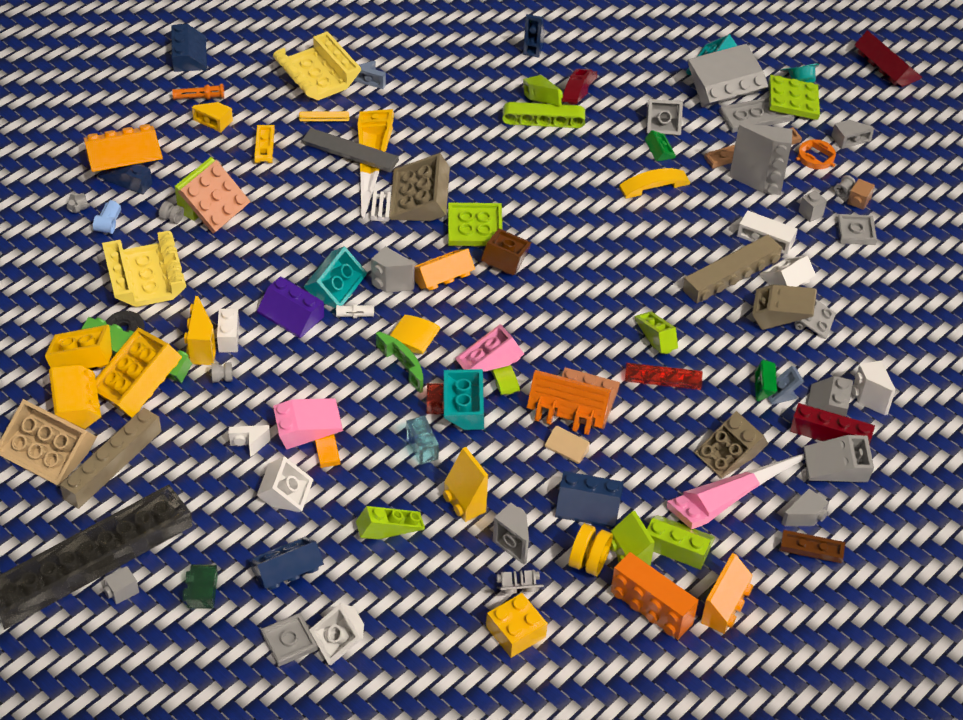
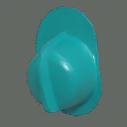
M819 64L781 69L780 72H789L792 79L814 83L816 81L815 68Z

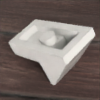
M269 425L229 427L230 446L249 445L250 456H253L270 441Z

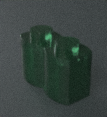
M191 564L190 571H186V584H188V588H184L183 601H187L188 608L214 609L218 581L217 565Z

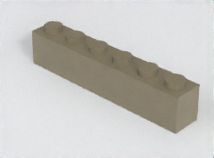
M766 235L685 277L683 291L696 304L707 300L710 296L722 292L725 288L735 285L738 281L750 277L755 272L762 271L772 263H777L781 257L782 246L772 237Z
M146 408L138 412L60 484L63 499L77 509L81 508L162 432L159 416Z

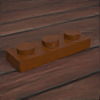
M783 530L780 551L842 563L845 542Z

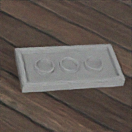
M769 97L721 106L719 109L720 114L732 133L738 132L739 122L769 126L794 121L795 117L791 114L769 110Z

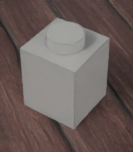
M816 190L802 196L799 213L809 222H812L824 215L827 200Z
M127 566L104 577L106 586L103 587V590L108 599L112 598L116 604L139 593L137 580Z

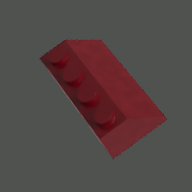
M868 30L855 43V46L859 49L857 52L863 58L867 56L869 58L867 61L874 67L876 65L879 66L878 71L884 76L888 74L890 76L888 80L895 86L898 83L904 87L922 78L920 74Z

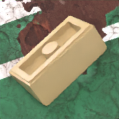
M555 426L545 447L579 464L589 452L590 443L559 426Z

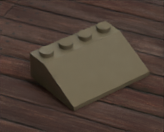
M441 153L394 169L389 213L391 220L432 221L446 216L450 166Z

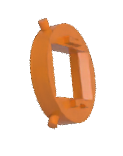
M807 140L800 145L796 160H800L803 165L812 169H826L830 166H835L836 152L825 141ZM814 147L829 156V158L822 163L808 152L806 153V151Z

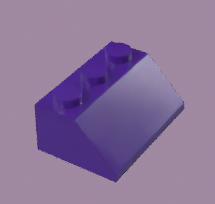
M280 276L267 288L257 313L300 339L324 318V302Z

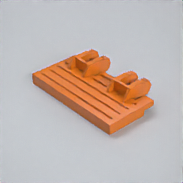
M535 370L527 408L535 410L538 403L535 421H540L542 418L543 407L548 408L546 424L550 425L554 418L555 408H558L556 416L573 420L575 412L572 431L577 432L580 427V419L585 418L587 421L584 434L589 435L593 418H596L595 427H603L611 390Z

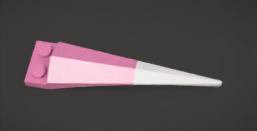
M797 455L685 491L684 495L667 501V508L692 530L709 523L733 503L775 475L805 460V455Z

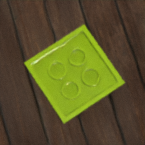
M770 75L768 80L769 110L815 120L819 119L820 106L817 84Z
M448 203V246H486L499 228L502 229V203Z

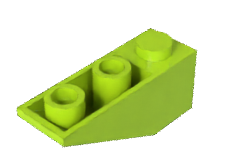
M538 75L523 79L524 95L530 100L562 105L561 99L563 94L561 89L545 77Z
M366 506L356 520L360 538L383 539L425 529L421 513L418 511Z

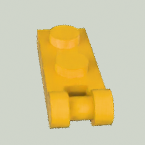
M257 125L255 163H273L274 125Z

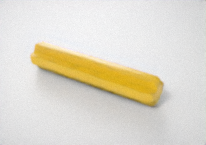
M301 111L299 112V120L301 122H348L349 112Z

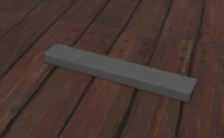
M310 128L302 139L305 145L390 173L399 161L397 155Z

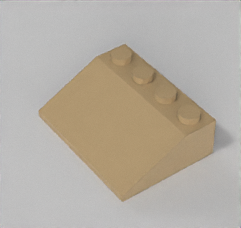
M23 399L0 439V456L60 486L87 456L97 436Z

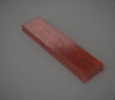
M626 363L625 382L697 390L702 388L703 371Z

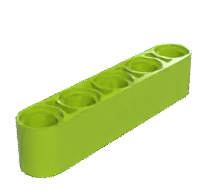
M507 102L503 106L502 119L504 123L509 125L581 128L585 125V109L578 105L559 106L554 104Z

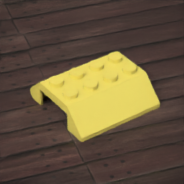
M328 31L313 37V48L289 57L286 55L285 48L279 49L273 54V58L283 66V69L300 86L302 91L307 96L316 100L346 90L361 71V67Z
M171 231L158 232L159 243L125 250L122 248L121 240L102 243L116 299L139 307L173 300L186 288V282L181 272L182 267L177 249L174 247L175 242Z

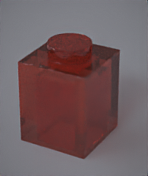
M427 383V414H444L443 383Z

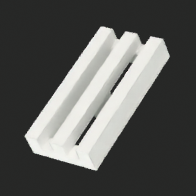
M373 191L371 221H389L391 192H387V194L380 192V194H377V191ZM377 199H380L378 216H375ZM387 199L385 217H382L383 200Z

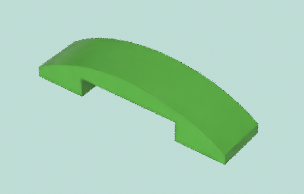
M377 332L376 346L386 357L394 355L409 371V382L419 393H422L423 373L415 355L396 338L382 332Z

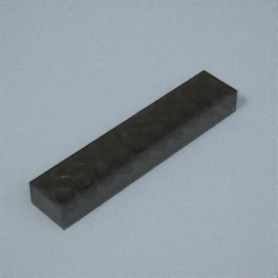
M167 485L0 575L1 626L4 630L189 529L193 526L190 510L172 487Z

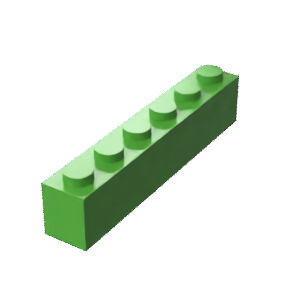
M88 317L82 329L108 324L101 318L96 317V319ZM112 324L109 327L112 355L115 356L134 332L130 330L128 332L123 331L120 326ZM178 350L182 358L166 377L182 383L193 363L188 358L189 355Z

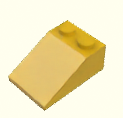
M464 447L444 481L443 496L447 502L453 505L457 516H461L467 522L486 512L488 474L467 447Z

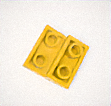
M404 315L390 336L402 342L412 353L423 354L439 332L440 326L423 318Z

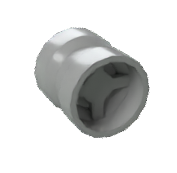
M165 201L159 210L160 218L170 219L175 224H178L184 215L183 207L179 205L174 206L173 203Z
M227 362L223 366L218 363H212L213 383L223 379L226 382L233 381L231 362Z

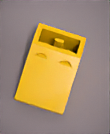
M195 296L194 304L190 305L191 318L187 320V329L189 331L185 332L184 342L188 344L186 353L189 355L190 361L195 365H212L216 354L213 325L199 297Z

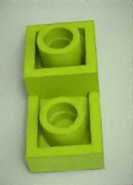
M511 365L490 370L501 395L520 391Z

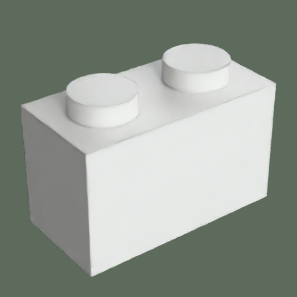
M219 309L217 328L219 352H238L240 325L238 309Z

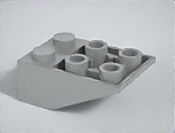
M846 435L803 447L808 477L811 481L868 482L874 470L868 436Z

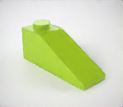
M652 311L634 316L635 321L654 349L662 354H668L672 350L678 349L676 327Z

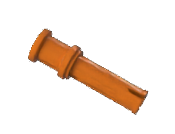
M223 83L218 86H209L208 84L201 88L172 89L173 100L204 97L207 100L216 97L225 98Z

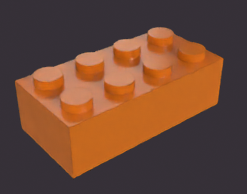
M631 552L614 567L611 592L616 598L625 601L633 610L643 614L651 623L658 625L666 634L675 637L677 640L693 625L699 601L694 596Z

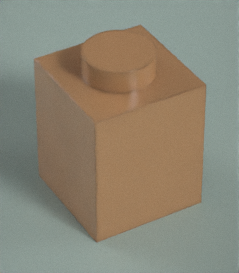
M858 179L850 191L847 204L864 210L872 198L875 185Z

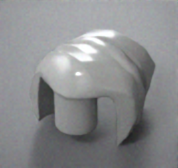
M84 193L70 194L67 209L72 213H78L90 207Z

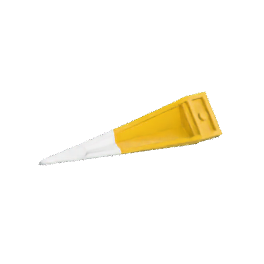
M393 109L361 111L359 113V144L386 152L393 130ZM360 163L361 216L364 219L380 169Z

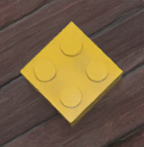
M521 593L488 612L486 628L512 658L546 638L548 623L524 594Z

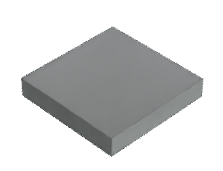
M838 214L837 224L840 244L876 245L877 237L873 216Z
M301 613L261 629V634L278 667L319 650Z

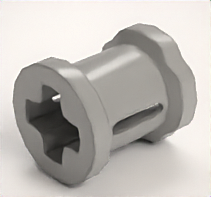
M850 175L843 176L841 182L834 187L836 195L846 197L849 194V190L855 185V179Z

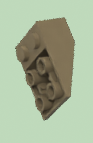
M774 284L756 289L752 315L762 330L813 317L817 290L816 288Z
M736 411L694 453L719 477L724 478L755 458L769 443L762 433Z

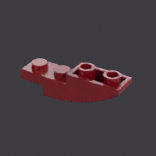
M576 69L567 82L562 102L574 105L588 94V86L597 79V71H592V69Z

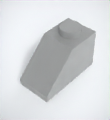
M846 120L834 124L832 137L840 148L844 149L870 142L874 128L863 123Z
M808 489L785 511L782 525L814 526L819 520L822 522L828 515L827 508L829 502L811 489Z

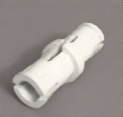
M336 305V317H353V319L357 317H374V305Z

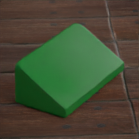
M651 130L646 136L645 141L655 160L674 159L676 155L665 134Z
M762 360L755 370L756 401H761L777 392L776 365L773 362Z

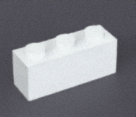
M747 211L740 222L737 237L754 242L769 235L782 246L781 253L787 255L795 242L798 229Z

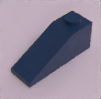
M526 14L523 55L540 57L545 35L543 17Z
M140 164L105 169L98 175V178L142 195L153 184L150 168Z

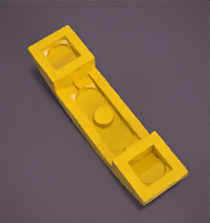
M663 168L647 171L629 178L621 183L619 188L627 199L641 196L642 191L668 184H672L674 188L690 185V181L683 170Z

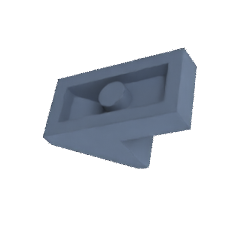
M376 61L359 64L361 71L354 81L384 89L386 86V72L376 70Z
M794 366L789 367L776 378L777 392L768 397L770 403L774 405L797 398L794 390L804 381Z

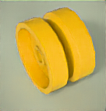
M584 523L574 541L569 557V566L578 570L585 566L587 573L598 576L608 557L613 534L601 530L596 535V528Z

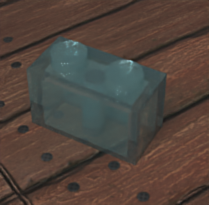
M425 415L406 420V436L419 464L438 460L439 444Z

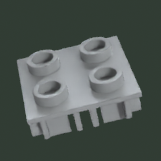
M816 299L814 316L795 321V327L798 330H802L807 326L824 339H827L836 313Z
M522 570L519 571L520 583L518 584L516 571H513L514 584H512V572L497 574V583H501V587H497V589L502 590L504 594L517 593V589L522 588L523 592H538V587H544L542 584H536V580H540L539 571H524L525 583H523Z

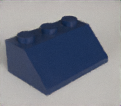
M189 24L171 25L174 72L207 70L206 36Z
M563 471L555 517L615 528L624 482Z
M305 536L247 560L260 586L265 589L268 588V590L279 587L283 581H294L300 578V574L305 572L307 574L319 570V566L324 565L317 542Z

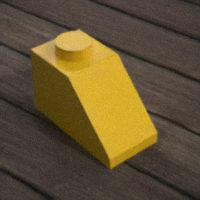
M219 102L194 105L192 107L194 121L218 132H222L233 122L232 108Z

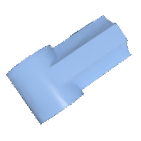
M113 200L107 202L101 214L95 216L93 230L113 234L116 227V219L121 211V205Z

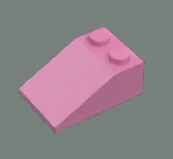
M499 324L455 359L464 370L483 369L484 372L509 366L517 362L524 353L513 337Z
M335 398L292 399L273 406L279 437L286 449L343 431Z

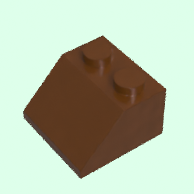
M499 228L487 242L481 261L491 267L499 268L507 274L515 275L532 242Z

